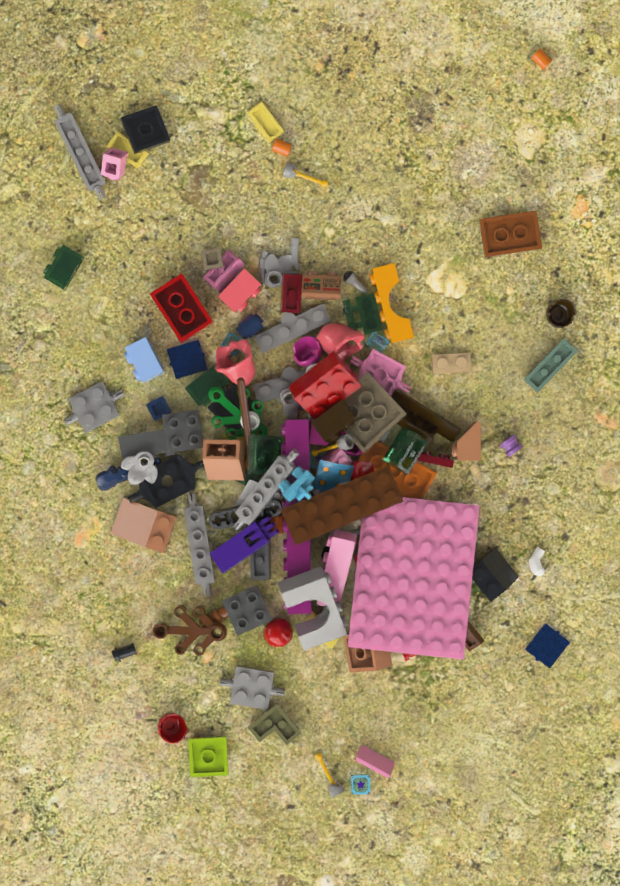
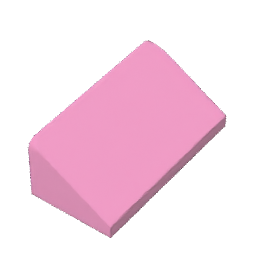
M228 249L222 255L224 267L210 269L203 277L219 293L228 286L245 266Z
M361 745L355 756L356 761L390 778L395 765L392 760L364 745Z

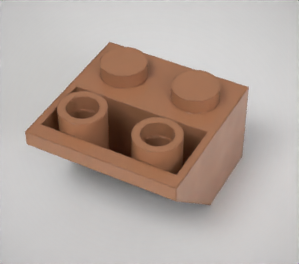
M203 440L202 459L208 480L245 481L246 468L244 460L247 452L244 441Z

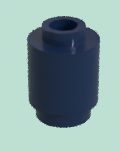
M250 313L237 324L238 327L235 330L243 339H251L264 327L262 325L264 321L257 313L254 315Z

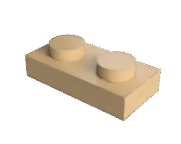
M470 353L432 355L433 374L471 372Z

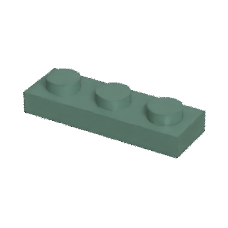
M563 338L523 380L538 393L578 351Z

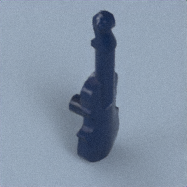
M159 457L154 458V465H158L161 463V459ZM110 466L108 470L98 473L95 479L98 488L101 491H106L115 487L116 484L128 480V470H124L120 466L117 469L115 466Z

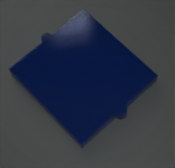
M199 339L167 349L171 362L169 365L172 366L176 379L208 370L204 358L205 353L202 351Z
M544 623L525 650L533 655L536 661L542 662L550 669L570 642L560 635L558 630L555 631Z

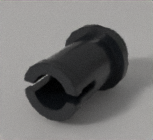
M134 643L118 649L115 647V650H112L114 660H119V662H121V659L137 655Z

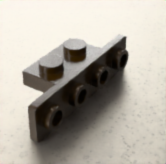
M395 389L391 395L396 403L407 413L397 424L430 444L436 433L453 442L460 432L461 428L400 390Z

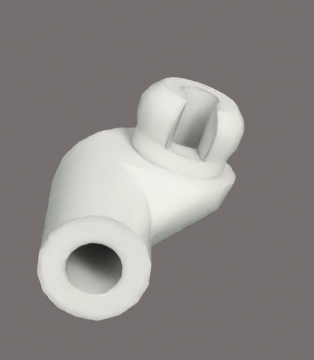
M539 547L535 549L530 557L529 566L534 575L542 576L545 569L542 567L540 559L545 551Z

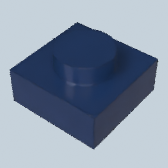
M164 396L146 404L155 422L163 418L162 415L172 413Z

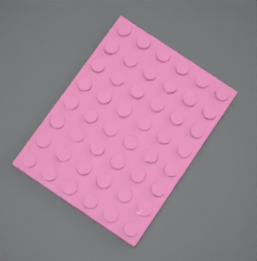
M402 497L404 502L362 518L348 647L464 660L480 505Z

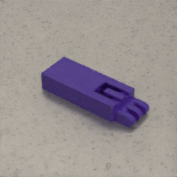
M270 516L260 522L252 523L209 553L222 573L228 572L271 542V538L280 532L279 529H275L273 532L270 531L276 526L274 522L268 526L266 525L271 520ZM249 537L251 541H254L259 537L260 540L249 546L248 541L245 539Z

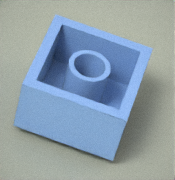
M144 337L125 347L127 352L124 355L128 363H133L135 367L133 373L138 381L146 383L166 373L148 338Z

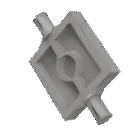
M100 382L69 398L68 400L73 408V415L64 418L65 424L68 426L78 421L84 432L88 433L119 417L120 414L116 409L115 401L125 397L122 389L111 394L107 391L104 383Z
M237 665L232 680L224 678L220 680V686L231 687L230 704L268 710L272 694L284 697L285 689L274 687V671Z

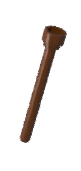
M239 377L237 379L247 452L244 466L246 469H254L260 466L257 455L254 454L245 380Z

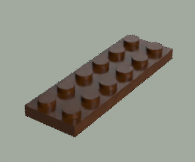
M388 465L314 495L309 500L305 499L282 508L281 512L296 546L404 501Z

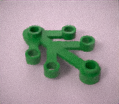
M210 387L208 390L210 400L219 402L234 415L224 417L215 415L211 419L212 425L220 428L226 424H241V408L239 410L224 397L221 387ZM246 388V391H247V394H246V395H247V398H248L249 395H250V392H249V390ZM215 392L220 393L218 398L213 397ZM255 399L252 401L251 407L259 416L260 423L255 430L251 431L252 439L254 441H262L268 433L267 427L261 420V411L264 405L261 400ZM255 403H260V408H254ZM215 419H221L219 424H214ZM230 427L225 431V435L229 440H234L237 437H244V430H235ZM257 429L261 430L260 435L255 434ZM230 431L235 432L234 436L229 437L228 433Z

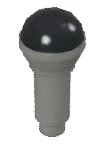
M347 271L344 274L343 279L346 283L352 284L361 293L366 294L369 291L357 279L353 271Z

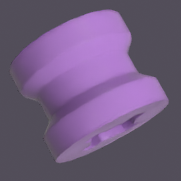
M515 434L499 444L501 448L505 449L507 457L512 456L523 447L522 443H518Z

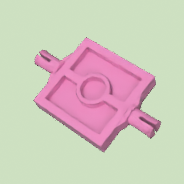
M372 349L368 358L364 361L355 356L350 361V363L360 368L358 379L368 371L390 396L397 388L406 393L409 391L407 389L411 388V386L401 382L406 366Z

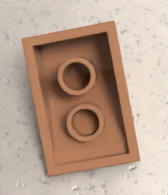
M123 498L111 534L146 548L165 553L177 516L138 502L130 503V500Z

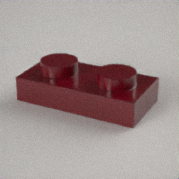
M282 273L280 312L300 313L302 274Z
M420 450V453L415 452L414 460L453 468L454 460H450L449 455L439 454V457L431 456L432 452Z

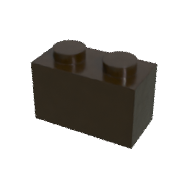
M341 400L311 422V424L325 442L328 443L330 441L333 443L340 437L342 431L351 430L356 425L355 422L358 419L346 402Z

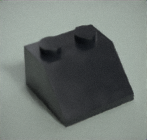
M496 547L473 565L472 580L490 602L506 591L519 578Z

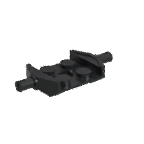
M178 454L156 465L158 469L156 481L152 484L144 479L139 483L138 492L127 496L128 500L134 497L129 502L133 503L140 498H144L157 508L196 489L195 473L204 467V464H202L203 459L190 464ZM167 475L173 479V484L169 487L162 484V478Z

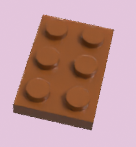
M537 211L479 219L485 258L542 249Z

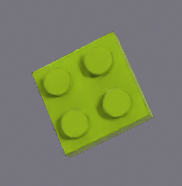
M227 736L188 738L190 777L229 775Z

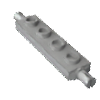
M58 104V107L54 106L58 115L54 122L88 191H95L99 201L103 200L102 197L105 199L107 196L102 187L106 182L72 113L65 114L61 104Z
M292 449L288 456L280 455L237 509L235 513L239 519L233 525V528H236L235 530L239 531L244 523L251 525L280 489L279 484L283 480L288 479L295 470L296 466L293 461L299 455L296 449Z
M195 493L192 494V497L191 494H187L189 506L184 508L195 584L202 585L203 596H207V594L210 596V584L215 581L212 559L209 554L210 546L203 505L197 504Z

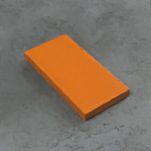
M379 441L366 453L360 454L357 461L372 462L374 471L389 465L400 494L405 498L423 499L437 472Z

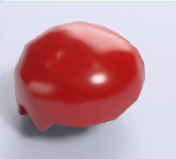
M275 618L264 627L263 637L266 643L272 647H284L293 638V628L287 620Z
M171 712L166 713L159 719L157 730L164 741L173 744L179 743L185 738L188 727L181 715Z

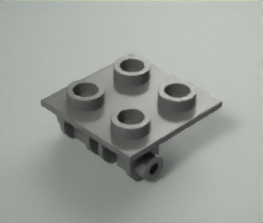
M199 410L162 415L168 453L203 448Z
M257 585L222 600L237 636L272 621Z

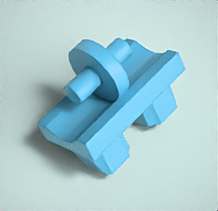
M298 466L292 472V475L297 479L293 484L287 479L279 484L283 497L289 502L295 498L300 501L304 496L308 500L311 498L308 492L313 489L310 483L315 477L308 470L305 471Z

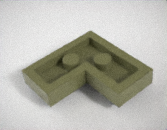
M278 702L248 726V729L259 742L274 730L286 745L301 734L299 728Z

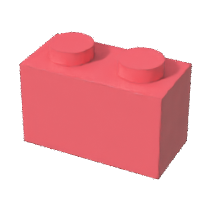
M243 269L218 297L235 313L239 311L241 313L248 306L246 301L250 297L255 298L261 292V284L246 269Z

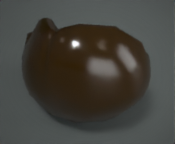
M557 299L548 305L545 316L548 323L553 327L564 328L572 324L577 311L571 301Z

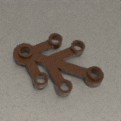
M178 605L174 609V614L176 617L181 618L189 627L168 626L164 622H159L153 627V635L158 639L165 638L167 634L189 635L183 642H179L175 646V652L178 655H183L200 635L208 636L202 643H197L194 646L193 651L198 656L203 655L206 648L213 641H222L227 636L226 626L221 622L214 623L206 615L203 606H196L193 610V615L196 618H200L207 627H200L186 613L187 610L183 605ZM177 609H182L183 614H179ZM196 609H200L202 614L198 615ZM159 627H164L165 632H160ZM219 628L221 630V634H217L215 632V629ZM178 646H182L184 651H179ZM198 646L202 647V652L197 651Z

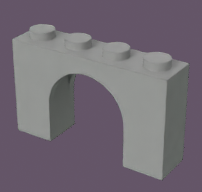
M322 566L278 582L287 608L308 600H319L326 604L320 615L295 625L304 651L347 635L345 627L348 626L344 615L340 616V613L343 612L339 601L335 602L334 600L337 598L334 587H329V584L332 582L328 572L324 573Z

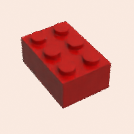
M182 273L150 293V296L180 343H184L214 324Z
M334 351L289 386L293 398L314 419H317L339 401H344L362 387L356 373Z

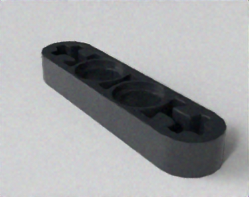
M272 498L265 508L271 507V503H274L275 506H278L276 511L270 508L266 509V514H264L263 509L255 521L265 519L268 516H278L282 509L281 500ZM241 505L212 512L209 519L211 527L214 529L232 527L237 520L232 518L231 513L237 511ZM225 513H228L229 522H227V518L222 519L220 524L217 521H213L216 516L221 519L225 518Z

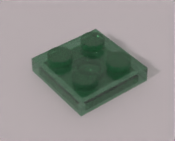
M248 435L249 474H265L275 460L281 455V436Z

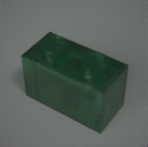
M62 245L61 248L58 247L53 254L54 261L46 266L43 273L46 280L66 291L85 257Z
M215 364L185 387L198 406L203 404L205 407L212 402L208 397L210 387L219 386L223 392L229 388L227 384L230 382L223 373L215 369Z
M402 427L382 460L392 468L408 475L428 442L417 433Z

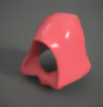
M331 323L322 327L316 339L328 355L334 351L342 360H345L363 348L361 341L364 339V334L353 330L344 323ZM349 340H353L355 345L350 344Z
M248 340L231 341L229 346L217 348L215 369L225 374L236 385L239 377L244 378L245 386H248L256 374L252 350ZM234 349L241 350L246 356L238 364L228 357Z

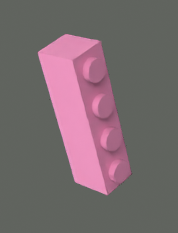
M338 529L334 530L333 536H328L326 546L330 548L329 552L324 553L322 563L326 564L323 571L324 573L328 572L332 582L329 584V587H334L337 598L334 600L341 603L357 534ZM317 600V605L326 606L324 602Z

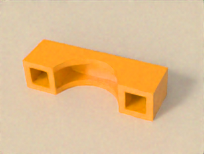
M395 263L373 268L369 276L371 284L376 285L377 292H374L376 303L381 304L382 310L379 311L381 322L386 323L387 329L384 330L387 341L390 340L391 344L414 338L410 320L395 314L389 304L390 291L399 283Z

